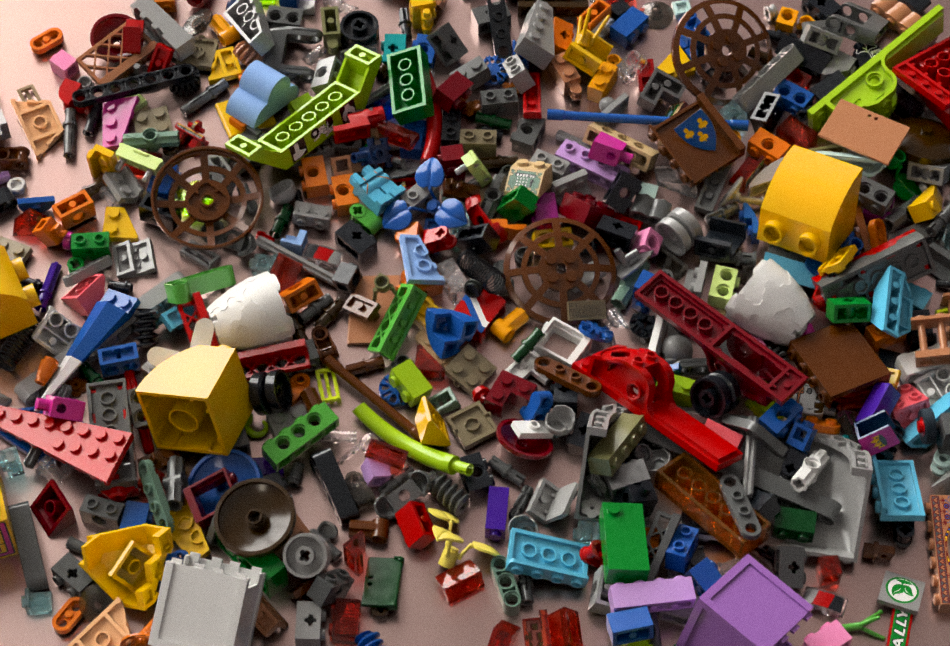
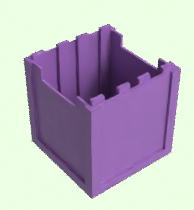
M747 554L698 598L675 646H792L787 641L789 636L786 634L789 631L794 634L800 628L797 624L802 619L807 622L813 616L811 613L813 606L751 555Z

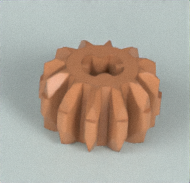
M246 40L238 43L233 50L235 57L247 67L255 60H263V56Z

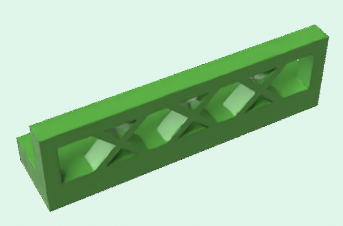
M401 283L367 350L371 353L380 354L389 361H394L428 294L413 284Z

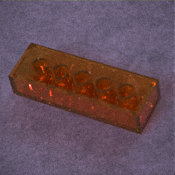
M683 452L656 471L654 487L739 559L769 539L772 524L755 509L753 510L761 525L760 537L755 541L743 539L719 487L720 480L686 452ZM748 527V529L746 528V531L750 533L756 532L754 528L752 529V527Z

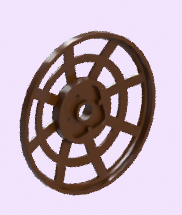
M734 0L703 1L688 10L675 28L671 45L672 62L679 80L686 86V89L697 98V95L702 92L692 84L685 73L686 70L695 67L700 77L709 83L704 94L713 105H735L732 99H717L711 97L715 87L724 89L736 88V92L743 88L742 85L750 80L756 71L759 72L763 68L759 64V41L766 40L768 51L767 64L772 60V44L768 31L760 18L751 9ZM725 3L737 6L735 15L726 13L715 14L710 5ZM703 8L708 18L704 19L696 27L695 31L684 28L690 17ZM743 11H746L754 18L763 33L755 34L751 26L742 19ZM718 19L733 20L731 29H722ZM711 22L715 32L709 37L700 34L702 29ZM740 24L749 32L750 38L743 40L737 33ZM681 35L691 38V61L681 64L679 53ZM697 41L705 44L704 56L697 58L696 53ZM754 44L755 60L746 56V46ZM723 46L728 48V56L723 54ZM708 62L715 70L712 78L705 73L701 64ZM744 63L751 67V70L741 79L738 68ZM731 72L734 80L732 83L718 81L722 73Z
M216 146L190 148L173 156L158 171L151 189V207L158 226L173 241L196 250L222 249L242 240L257 224L264 205L262 182L254 167L239 154ZM200 155L201 166L192 168L181 176L173 169L181 161ZM207 155L223 156L235 161L236 164L231 171L218 166L208 165ZM242 168L253 178L257 192L246 194L242 182L236 177ZM209 172L219 173L226 177L220 183L210 180ZM202 173L201 181L193 185L186 181L190 176ZM168 174L175 181L170 189L168 201L157 200L159 186L165 175ZM232 181L239 189V196L230 197L226 189ZM179 186L187 191L185 201H174ZM205 198L213 200L210 205H205L202 201ZM258 199L256 215L248 226L241 222L246 211L247 202ZM241 203V208L236 218L228 213L230 204ZM157 208H169L172 219L179 227L170 232L163 224ZM175 208H186L190 216L182 222L177 216ZM224 219L230 223L227 227L214 231V222ZM195 221L206 223V232L196 231L189 227ZM234 227L243 231L241 235L233 240L215 245L216 236L223 235ZM186 231L194 236L207 237L208 245L190 244L177 237Z
M568 218L543 219L525 227L510 243L503 263V274L506 277L505 288L510 299L516 307H521L525 310L531 320L542 325L549 322L551 318L544 317L531 310L537 301L547 306L560 308L561 321L570 326H576L582 320L568 321L567 292L577 287L584 293L581 297L572 301H586L588 298L590 300H600L594 291L599 283L600 272L611 273V280L607 293L602 299L607 304L614 291L616 282L614 257L604 239L589 226ZM560 222L576 225L588 231L589 234L582 239L574 234L561 232ZM552 223L553 232L544 234L534 241L524 236L528 231L537 226ZM562 237L572 239L579 244L573 250L563 247ZM554 238L555 247L548 251H545L538 245L544 240ZM595 238L604 247L610 265L599 264L595 251L589 245ZM519 241L528 247L523 255L521 268L509 269L512 252ZM586 249L591 255L594 264H583L579 254ZM534 251L541 257L538 266L527 267L528 258L531 252ZM561 265L565 267L566 272L559 274L556 271V267ZM584 272H595L590 288L581 281ZM538 274L542 285L537 290L532 286L528 275ZM522 275L525 287L532 295L525 304L514 291L510 277ZM548 289L559 292L560 302L550 300L542 295Z

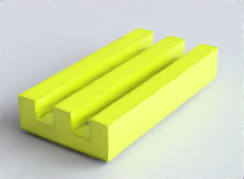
M329 368L315 370L322 402L324 401L330 405L336 401L341 403L336 374ZM328 372H331L336 394L334 397H332ZM320 374L324 375L328 398L324 397Z

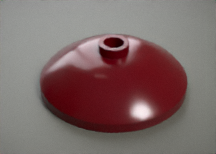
M119 13L101 17L91 29V46H94L125 23L126 19H134ZM113 37L110 44L119 42V45H121L122 38ZM100 47L97 49V54L107 55L108 48ZM110 48L111 56H120L121 49ZM122 52V57H131L133 55ZM109 59V62L120 63V60Z
M511 418L505 419L498 424L496 429L497 439L502 447L512 455L521 459L535 461L547 458L551 454L553 449L551 439H519L511 427L512 421L524 420Z

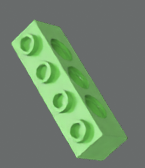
M324 401L321 404L314 405L309 410V413L305 416H299L294 421V424L283 428L274 439H268L261 447L262 456L278 472L339 426L338 416ZM316 421L320 424L317 426H312L310 423ZM297 433L304 434V436L300 438L295 437L294 435ZM285 444L288 448L280 449L279 446Z

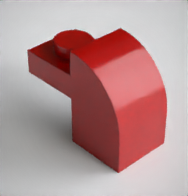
M67 78L62 82L58 94L63 111L71 107L80 114L90 113L92 106L78 108L73 104L72 94L76 90L83 89L81 83ZM79 96L76 98L77 101H83L85 99V97Z

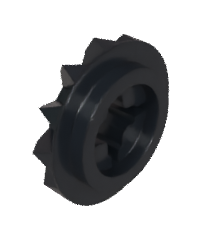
M641 311L638 314H633L629 321V326L633 333L642 338H651L656 321L655 315L650 316L648 312L644 314ZM643 321L647 322V326L645 328L643 326Z

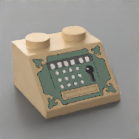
M527 159L517 160L510 167L504 195L523 185L540 198L552 186V164L545 163L544 161L531 162Z

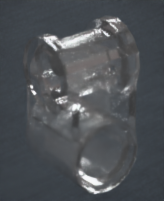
M632 50L617 65V76L623 80L624 85L631 84L648 63L647 57L636 50Z

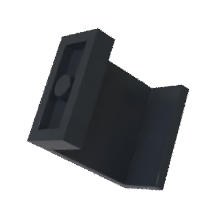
M711 216L710 231L705 237L697 235L694 238V255L730 262L746 240V223Z

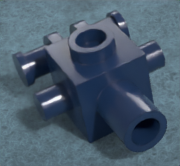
M374 138L366 139L367 147H361L359 152L351 154L352 163H361L362 166L369 164L374 169L378 168V163H384V168L393 167L391 161L393 155L389 153V150H391V146L389 147L388 144L389 138H380L381 144L375 145Z

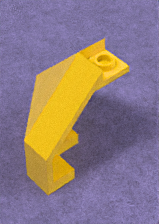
M141 524L86 536L87 542L81 546L83 560L78 565L113 600L119 597L123 601L124 607L142 611L147 610L157 601L159 595L156 592L159 581H162L167 554H171L173 549L170 527ZM131 540L154 554L144 563L146 576L136 591L108 575Z

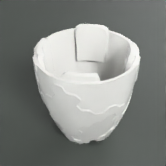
M771 258L767 261L762 260L756 265L750 280L739 294L736 293L730 298L725 306L727 311L725 317L744 329V331L760 339L789 347L791 340L802 336L807 329V323L810 324L816 316L809 298L802 287L787 270H784Z
M266 271L249 277L227 290L226 293L217 298L207 308L208 316L214 323V332L218 336L219 345L236 348V351H246L293 341L292 335L295 334L293 320L286 314L279 294L281 287L275 274H270Z

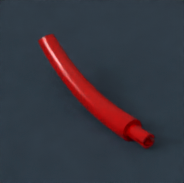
M430 71L432 97H433V95H434V93H435L437 87H436L434 78H433V76H432V73H431V71ZM433 102L434 116L426 118V138L420 158L421 164L429 158H437L440 148L442 109L435 102Z

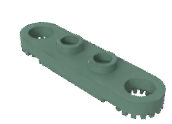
M149 459L141 460L138 464V473L156 525L170 527L171 533H173V527H175L173 523L175 522L172 515H170V507L159 476L156 474V470H154V463Z

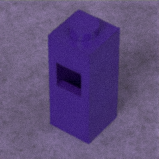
M876 383L855 421L858 422L884 409L890 416L901 394L891 383Z
M489 486L485 538L495 541L505 540L509 487Z

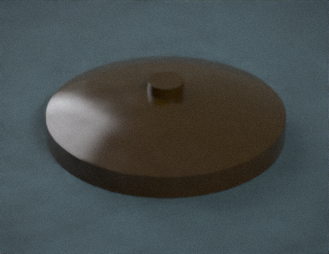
M905 117L896 120V122L910 127L909 133L899 147L905 153L907 160L923 165H944L950 163V130L944 124L921 117Z
M264 478L243 480L230 487L218 501L214 512V528L221 543L230 552L246 558L267 556L280 549L292 535L296 523V509L289 493L280 484Z

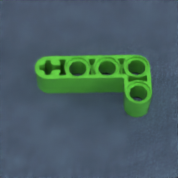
M225 265L166 282L164 287L168 303L183 304L192 301V293L200 291L202 295L235 285L236 279L233 266Z

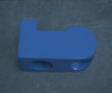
M550 391L533 392L528 405L522 406L519 411L524 421H531L536 418L535 421H544L546 414L549 413L553 404L552 393Z

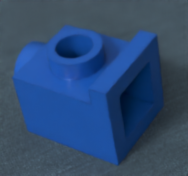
M805 419L803 422L795 421L786 443L801 451H810V446L818 431L813 428L815 424ZM804 431L807 432L805 438L803 437V432H804Z

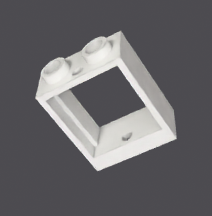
M552 317L549 322L543 325L542 332L545 336L535 345L534 351L540 356L549 357L571 368L573 362L586 357L592 348V339L582 334L576 328ZM553 333L578 345L568 359L544 347Z

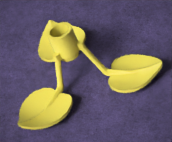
M428 508V513L447 521L449 524L448 530L436 525L432 527L437 542L446 540L445 547L438 561L439 565L452 570L457 559L461 560L463 555L471 548L494 556L500 555L493 547L477 541L470 543L459 554V549L452 546V542L463 543L464 540L460 536L451 533L453 523L459 524V519L449 512Z

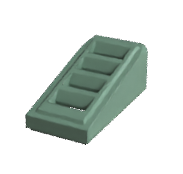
M450 386L428 398L432 405H436V410L441 416L461 407Z

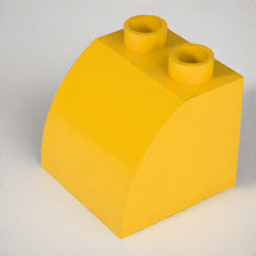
M793 145L778 166L765 194L760 209L757 239L824 262L832 251H836L854 229L863 168Z
M0 245V339L37 324L38 322L32 308L41 305L33 284L22 287L20 283L30 278L21 257L10 260L5 247Z
M198 345L179 352L154 368L135 390L157 448L228 456L253 411L249 398V386L236 348H231L227 345H219L218 347Z

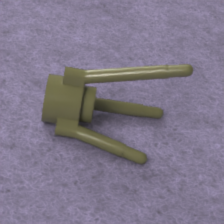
M379 273L374 279L375 287L373 288L372 301L376 302L378 292L386 293L391 290L396 295L397 291L393 284H390L389 278L386 275Z

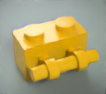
M409 0V14L413 29L421 28L424 34H431L434 19L436 18V11L433 8L436 7V0Z

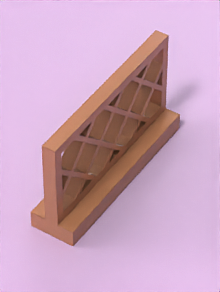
M125 22L76 58V62L97 85L124 79L134 72L133 65L135 63H139L142 66L152 58L156 46L155 40L152 41L144 33L143 40L148 44L142 47L141 54L122 57L123 26H126ZM113 37H121V45L110 44ZM100 47L108 48V54H97V49ZM110 48L121 49L120 56H111ZM87 57L94 58V65H86L82 60ZM96 58L107 59L106 67L96 66ZM109 59L120 60L119 66L108 67ZM95 70H105L106 75L99 79L95 75Z

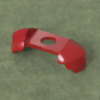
M480 194L466 198L465 211L472 223L479 225L478 217L482 216L484 223H489L501 237L498 244L504 243L507 240L508 232L498 222L492 223L479 206L482 201Z

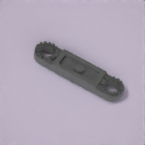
M732 474L723 475L720 479L719 487L733 520L743 539L755 541L760 537L761 525L737 476ZM728 481L729 483L731 481V483L733 482L734 486H727L725 485V482L727 483ZM748 527H752V529L754 528L756 532L750 533L746 531V528L748 529Z

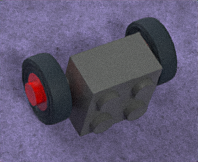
M931 408L920 409L918 412L917 431L923 444H933L936 441L939 454L950 455V412L941 413L939 420L936 421Z

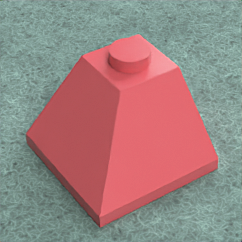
M94 274L77 283L61 300L81 316H89L96 302L100 301L104 296V274Z

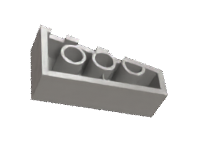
M137 0L130 5L135 20H144V33L152 41L155 40L156 43L161 42L174 49L173 57L178 61H183L197 51L196 40L193 35L185 31L154 0Z
M236 0L223 13L261 56L269 52L275 45L260 0Z
M537 0L527 12L514 52L542 70L547 67L555 56L553 8L548 3Z

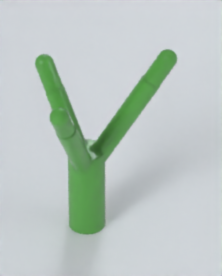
M879 610L861 622L842 624L847 632L861 630L883 641L886 639V637L863 627L881 618L879 615L883 614V610Z

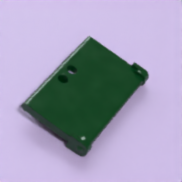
M368 557L361 600L362 607L397 610L404 557Z

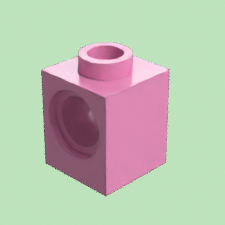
M651 227L639 231L632 250L636 248L640 254L653 250L654 252L651 257L657 256L663 237Z

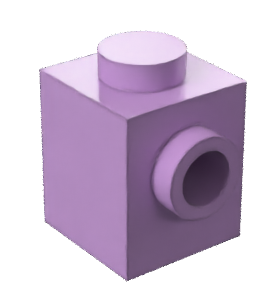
M367 456L361 465L366 487H381L391 477V468L389 463H387L386 456Z

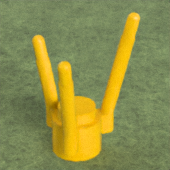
M589 8L582 31L583 17L579 16L575 43L584 49H588L589 45L593 46L596 38L610 19V15H607L591 38V34L586 32L592 10Z

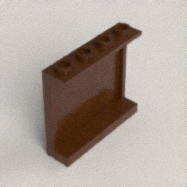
M703 92L697 95L694 103L655 127L651 124L648 125L647 136L652 143L655 142L659 153L668 159L670 167L679 173L682 183L687 184L690 189L745 155L746 146ZM702 108L716 130V150H703L690 145L674 131V128Z
M836 323L789 342L787 350L789 359L795 363L800 372L808 377L810 388L815 390L819 400L828 409L831 408L832 400L878 382L889 383L891 372L853 323Z

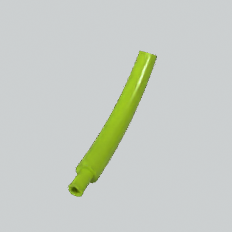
M365 402L352 411L374 434L409 458L450 475L456 473L466 476L472 475L474 468L471 467H473V464L462 462L456 455L431 448L405 435L382 419Z

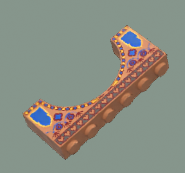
M930 495L928 502L924 504L925 515H928L926 532L930 533L928 550L932 552L930 569L934 571L931 583L936 591L933 596L934 606H937L938 613H950V557L948 553L950 495Z

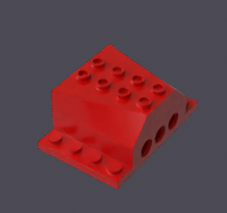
M950 37L895 65L892 67V72L912 89L950 130Z

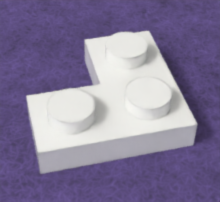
M530 351L520 364L514 361L505 369V371L523 379L532 375L544 385L551 381L546 375L539 374L534 370L535 359L541 357L535 351Z

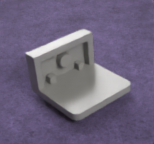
M546 478L540 479L526 509V513L543 525L566 517L571 511L570 505L577 496L579 484L573 482L558 488Z

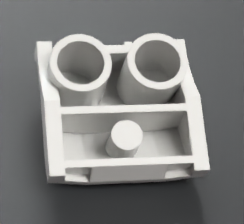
M49 306L44 318L33 332L31 338L57 356L73 344L82 327L65 318L53 306Z
M949 364L930 371L913 381L917 389L929 398L930 406L943 395L950 392Z

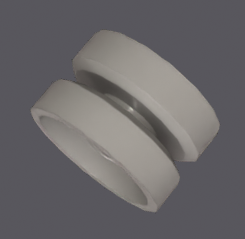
M676 207L667 217H664L655 225V231L663 237L662 245L669 252L677 256L684 255L691 249V246H694V238L697 235L703 236L702 228L697 219L690 212L680 207Z
M300 533L291 537L285 544L282 553L286 569L299 578H312L324 573L329 567L332 558L328 542L322 536L315 533ZM308 551L310 552L308 556L310 559L305 558V553Z

